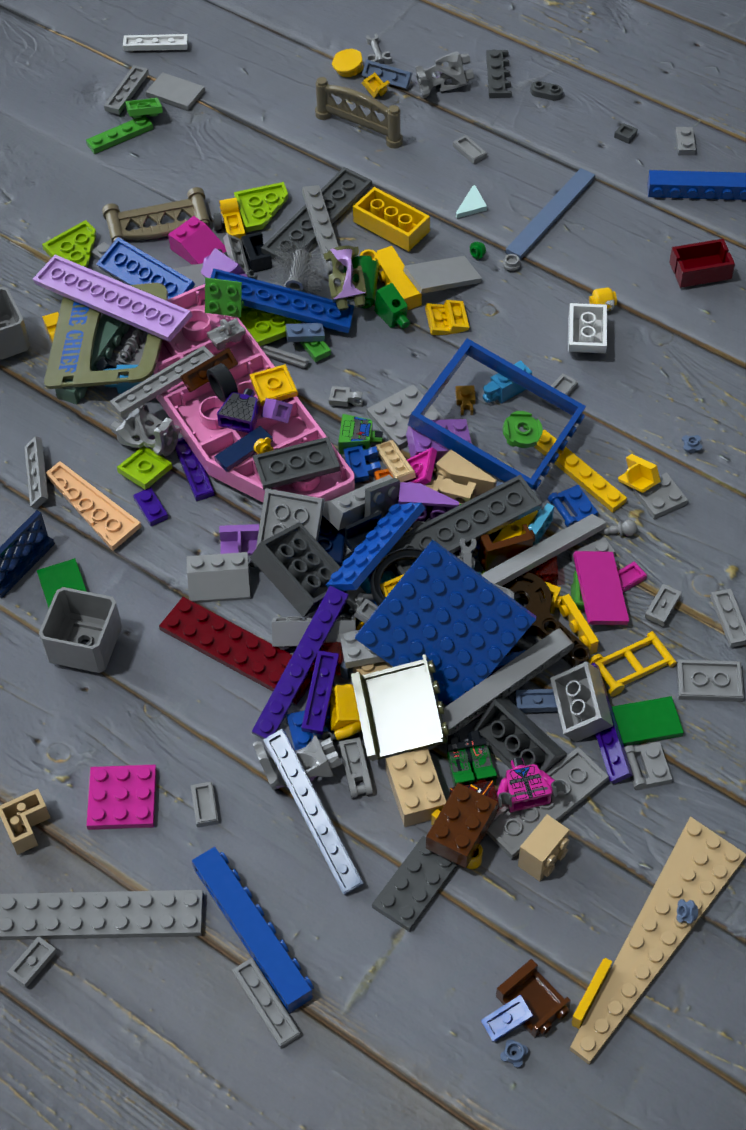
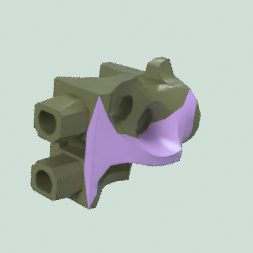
M339 246L323 254L324 259L331 261L333 265V273L329 275V287L333 303H336L339 311L347 310V300L354 299L356 308L365 306L367 291L362 267L358 266V268L353 269V259L359 253L358 247ZM344 265L347 268L346 273H341L339 266ZM354 274L359 276L357 283L353 280ZM336 279L341 281V284L338 287L334 284V281Z

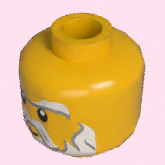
M609 287L595 289L592 296H589V304L607 305V311H611L617 305L616 292L612 291Z

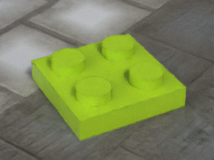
M142 446L117 466L119 474L145 490L172 469L170 461L160 455H156L154 451L145 446Z

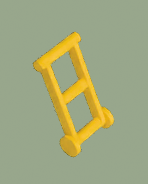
M653 631L649 632L647 638L606 657L596 654L588 661L590 664L595 662L599 666L602 678L610 687L608 693L612 697L620 694L625 688L624 685L667 665L672 668L677 664L676 660ZM653 644L663 657V660L643 668L632 652ZM625 656L636 672L615 681L604 665Z

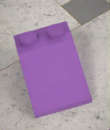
M400 482L398 503L422 502L426 508L416 521L425 522L428 518L434 519L459 506L458 501L421 483Z

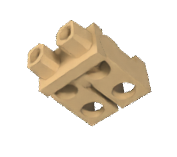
M438 475L436 480L431 479V482L425 484V486L458 501L459 505L476 497V483L473 482L463 485Z

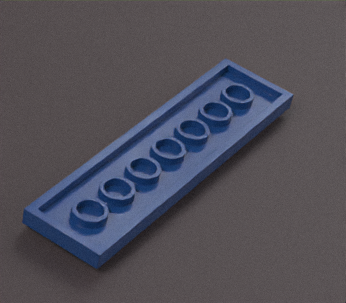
M213 268L210 278L242 282V301H244V306L302 322L321 323L323 327L349 333L354 305L348 304L347 310L339 311L332 299Z

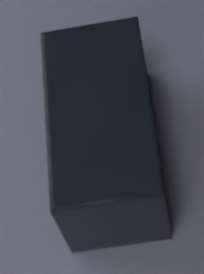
M102 357L95 366L99 371L107 368H117L119 364Z

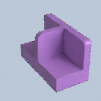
M260 525L219 526L220 553L248 552V556H251L256 549Z

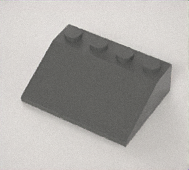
M300 522L260 542L250 557L302 617L318 609L328 590L326 584L331 579V575L341 568Z

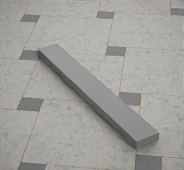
M591 514L481 575L488 581L502 586L606 528L607 522Z

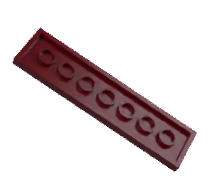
M185 597L179 600L159 625V629L162 632L271 691H274L292 657V654L279 649L277 646H272L271 643ZM314 666L311 667L293 701L296 705L311 685Z

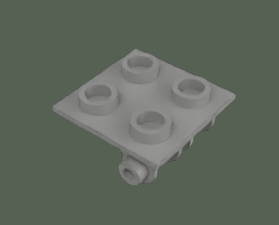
M137 329L133 331L125 347L120 351V355L116 359L117 362L127 365H139L147 339L143 337L142 330Z

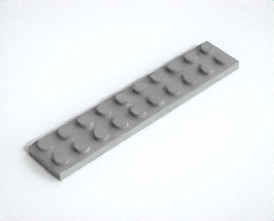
M203 890L0 894V940H35L38 936L42 939L202 936Z

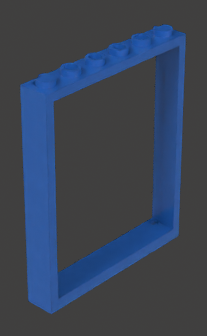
M467 338L413 410L407 425L449 450H453L466 460L504 482L521 475L529 487L536 491L542 482L540 480L541 476L546 477L551 468L549 464L556 462L559 457L557 452L559 449L561 451L564 450L568 443L567 437L572 438L577 429L575 425H580L584 419L585 414L583 412L586 406ZM467 356L572 415V418L531 478L424 416Z

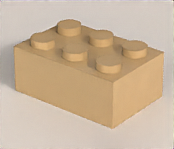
M428 747L385 758L386 773L404 827L430 821L431 814L436 809L441 811L446 803V799Z

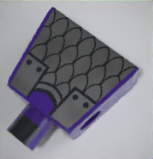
M247 388L243 394L231 393L217 412L218 425L246 433L255 430L259 413L258 399L254 397L255 392Z

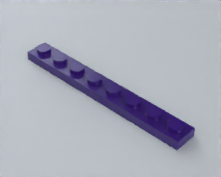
M332 586L328 588L258 718L252 734L265 739L278 731L316 660L318 650L320 651L347 602L349 594Z

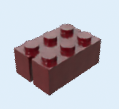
M724 238L672 247L669 263L674 274H676L675 277L680 288L732 279L735 263L730 252L728 253L729 249Z

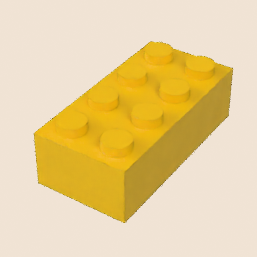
M373 187L353 206L354 223L408 252L430 232L429 215L376 187Z

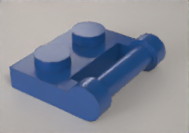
M579 485L559 493H552L548 497L550 504L556 507L565 520L566 527L591 514L598 517V511ZM562 501L566 503V505L569 507L574 516H571L565 506L562 504Z

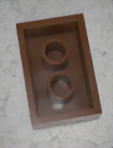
M457 783L426 836V849L467 868L497 815L498 801Z

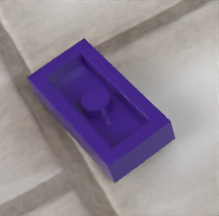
M151 487L133 495L136 504L151 527L168 519L167 512Z

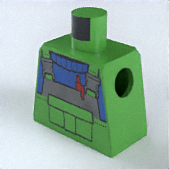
M347 414L342 415L338 441L339 454L343 455L346 448L363 446V450L371 448V442L383 443V431H373V421L371 419Z

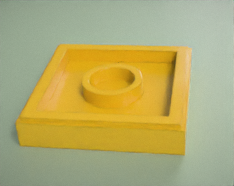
M286 364L249 374L261 406H264L266 398L281 401L298 396V391Z

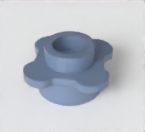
M685 435L682 437L684 442L683 449L686 452L696 453L702 450V445L700 444L701 437L699 435Z
M680 899L677 907V921L681 923L686 921L688 924L693 923L698 917L697 905L693 900L685 902L684 899Z
M510 1039L506 1041L505 1050L500 1054V1058L503 1062L508 1061L514 1067L519 1068L523 1064L522 1059L524 1055L528 1054V1048Z

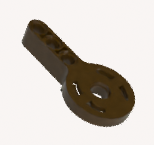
M526 572L502 585V587L510 589L514 593V600L516 598L526 599L528 604L524 607L536 616L535 622L524 634L535 633L543 639L552 633L547 632L545 629L552 628L554 631L561 629L574 643L573 649L562 658L572 667L589 661V648L551 615V592L548 585L540 577ZM582 655L585 658L577 659L575 656Z

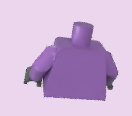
M214 248L211 255L204 258L201 274L205 278H210L213 268L258 279V275H254L253 270H248L247 274H245V271L239 264L230 259L227 252L223 253L221 249Z

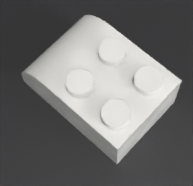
M570 303L568 352L606 353L607 305Z

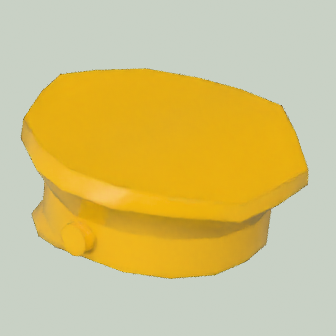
M355 49L342 50L335 54L332 66L342 77L356 76L364 69L362 54Z

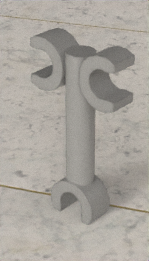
M375 33V38H370L369 35H366V42L372 46L374 54L368 55V60L381 64H391L392 57H390V51H385L382 54L377 44L378 34Z

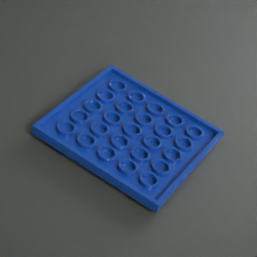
M432 539L358 631L355 639L393 667L422 660V655L426 654L430 660H433L436 673H433L434 681H438L440 693L437 694L438 700L447 706L491 674L535 622L536 616Z

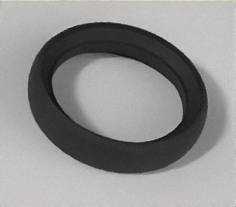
M402 548L392 551L382 558L373 570L370 581L371 593L378 606L385 599L380 589V582L384 572L396 562L408 559L416 560L424 550Z

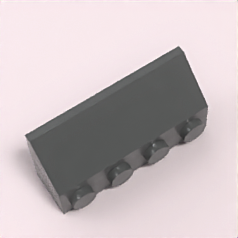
M507 697L495 698L472 729V731L478 730L481 737L486 738L487 747L510 769H512L511 761L521 757L524 760L525 766L536 764L539 770H543L546 773L567 754Z

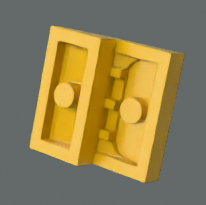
M446 300L444 305L426 304L425 311L431 335H449L469 330L470 327L463 301Z

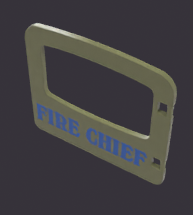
M161 283L130 285L168 301L167 288ZM63 296L44 384L48 389H61L63 387L142 382L154 373L163 339L148 333L141 361L135 368L91 371L94 342L102 313ZM129 374L126 378H120V375ZM65 379H73V382L64 381Z

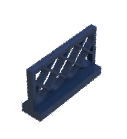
M38 510L0 546V567L4 560L2 568H0V598H3L55 544L54 539L48 536L42 513Z

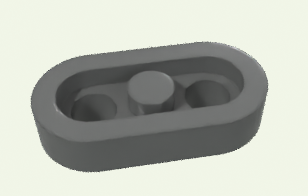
M535 81L531 84L530 93L535 97L556 101L562 98L563 88L557 84Z

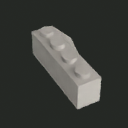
M387 475L333 500L324 501L322 515L338 530L365 518V489L393 479V477Z
M349 612V617L339 615L321 649L331 648V645H340V648H342L340 634L356 631L355 612ZM314 615L307 616L305 620H302L301 616L273 618L272 646H277L279 649H289L290 646H298Z

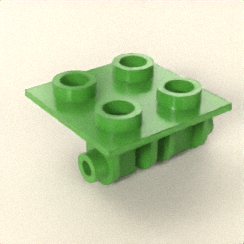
M205 278V313L241 317V309L244 308L242 282Z

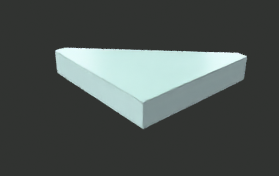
M475 185L472 186L457 210L456 218L487 211V205Z

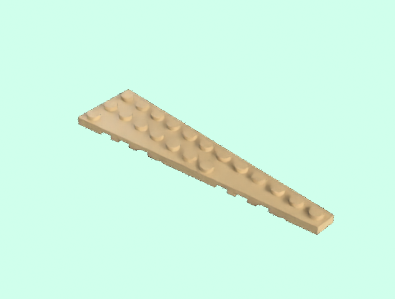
M691 816L570 1046V1051L587 1064H590L746 859V854ZM680 899H684L685 902L693 900L698 907V917L691 924H688L686 921L682 923L677 921V907Z

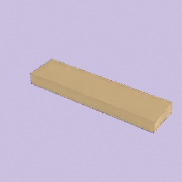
M393 440L376 445L379 457L393 478L400 480V482L416 478L415 471Z

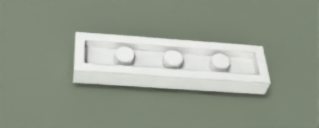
M188 34L124 35L123 51L187 50Z

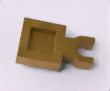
M474 385L455 386L456 404L461 405V415H464L465 409L470 410V415H473V405L476 403Z

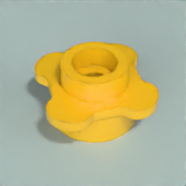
M268 437L259 439L254 444V451L257 454L273 451L274 449L271 446V439Z

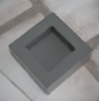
M622 123L615 131L614 138L629 144L637 135L638 129Z

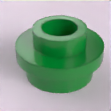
M482 242L471 243L470 254L477 260L483 258L486 253L485 245Z

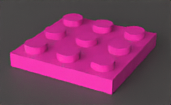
M156 765L90 767L87 829L153 828Z

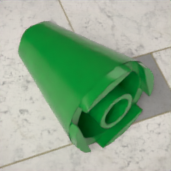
M357 256L353 259V269L358 268V266L362 267L367 291L365 306L362 308H370L375 303L380 266L378 260H372L371 256ZM357 274L353 276L354 282L357 283L359 281Z

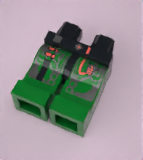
M478 730L470 731L467 734L468 741L461 742L460 736L457 734L449 735L447 758L453 786L455 787L457 783H467L464 786L468 787L470 784H476V786L483 788L488 781L492 780L494 785H496L497 774L495 768H493L486 738H482Z

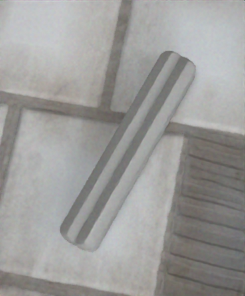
M268 345L260 346L268 357L301 368H307L308 358Z

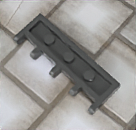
M486 50L489 98L512 97V92L505 90V88L511 87V82L505 81L504 78L510 76V71L504 70V67L509 66V60L503 59V57L509 55L508 50Z

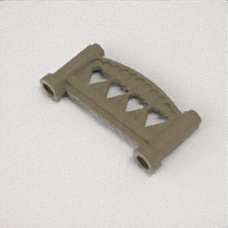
M325 77L317 79L316 118L327 120L333 114L386 135V145L390 148H399L403 144V136L400 129V109L398 106L392 105L388 108L381 102L359 91L329 85ZM331 94L339 96L342 102L339 105L336 104ZM345 99L349 102H354L356 108L351 110ZM360 105L370 109L368 116L364 114ZM374 111L382 113L385 119L382 122L379 121Z
M195 187L188 191V199L120 212L119 206L110 203L102 208L104 219L107 220L111 242L113 243L117 237L122 240H146L167 237L169 233L187 221L186 219L178 221L181 212H185L190 217L195 216L209 227L210 220L204 202V190ZM164 215L174 220L173 223L161 224ZM148 218L157 223L156 226L143 227ZM130 222H134L140 227L138 230H126Z

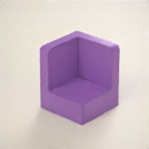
M266 398L261 417L288 423L293 404Z

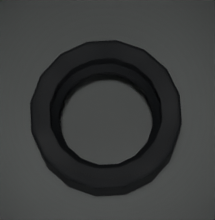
M220 363L207 370L210 386L222 402H225L231 393H238L236 382L224 364Z

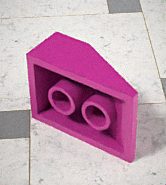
M195 216L168 234L170 249L192 265L202 264L204 258L211 255L214 248L221 249L223 253L226 252L225 245L204 222Z

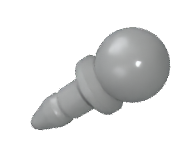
M626 520L623 523L618 522V526L606 527L598 533L608 535L619 532L620 536L623 534L632 536L637 531V525L632 520Z

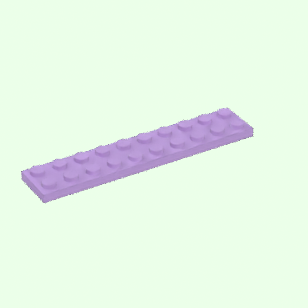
M54 255L33 278L34 283L38 286L169 342L193 316L190 310L57 255Z

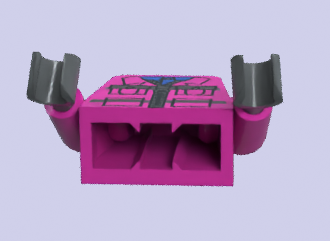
M519 757L511 761L512 769L507 770L506 778L501 780L497 797L499 808L503 804H508L509 812L511 813L550 804L552 792L554 797H556L559 791L566 793V787L563 780H554L543 770H539L536 764L525 766L523 758Z

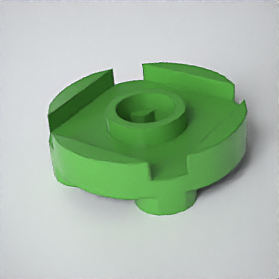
M526 411L511 413L506 418L502 429L503 435L507 439V444L520 448L536 446L543 432L541 422L538 419L535 420V418L531 417L532 414ZM523 427V429L527 431L521 432L519 428Z

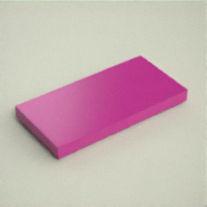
M575 551L573 558L588 625H627L629 617L613 552Z

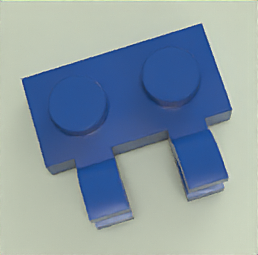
M363 446L344 449L345 460L354 473L355 483L368 481L369 475L374 477V471L381 470L376 446L363 450ZM366 460L374 463L366 465Z

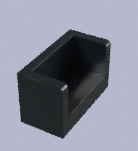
M257 232L241 236L242 246L250 269L254 273L271 269V254H263L261 251V247L264 245L262 233Z

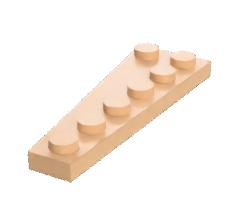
M61 461L46 472L47 478L111 550L114 551L141 528L140 521Z

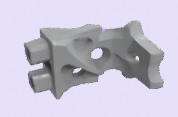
M456 51L435 60V65L430 68L423 69L422 66H415L416 77L423 99L427 98L430 95L431 89L439 84L441 86L439 88L440 92L467 85L466 81L474 78L472 69H463V65L471 63L469 54H459ZM448 62L449 65L447 67H443L442 63ZM438 71L440 76L434 78L432 73ZM448 79H451V80H452V83H451V84L445 85L444 82H445L446 80H448Z
M140 407L123 416L122 419L125 420L123 423L116 420L111 424V430L117 435L120 444L141 448L143 445L148 446L158 456L161 454L168 456L174 451L181 427L174 425L172 419L166 417L164 421H161ZM151 421L154 424L152 426H148L145 424V422Z
M314 736L306 747L295 750L311 782L317 776L332 777L331 769L342 765L331 738L319 742L317 736ZM254 742L253 746L272 790L288 787L274 759L268 754L262 742Z

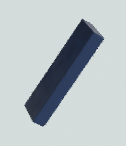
M259 426L215 455V461L228 472L256 453L254 451V444L257 440L268 437L273 442V437Z

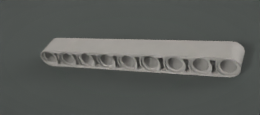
M557 629L444 708L445 714H442L443 722H447L449 735H453L483 714L495 698L507 697L568 654L573 649L574 643L561 629ZM437 745L428 747V750L430 751Z

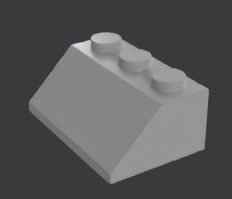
M248 552L187 556L189 600L194 603L251 599Z

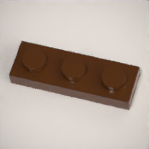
M230 348L223 350L180 376L189 392L209 382L207 377L208 369L220 363L224 364L228 370L238 365Z

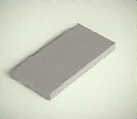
M465 256L406 265L403 269L420 294L478 284L482 280V277Z

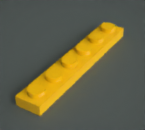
M544 429L537 445L534 447L546 456L557 439ZM566 446L563 451L559 449L557 452L559 457L554 464L612 513L627 502L625 495Z

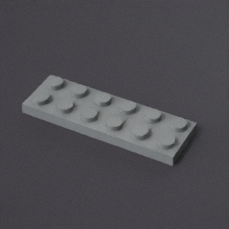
M579 747L546 772L554 780L564 781L566 793L559 791L558 796L554 797L552 792L550 804L511 813L509 812L508 804H506L497 811V815L486 834L511 859L520 852V846L547 814L556 821H559L608 781L609 776Z

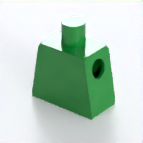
M390 283L378 289L374 311L391 328L397 325L402 329L408 327L410 324L409 319L406 317L408 305L394 284Z

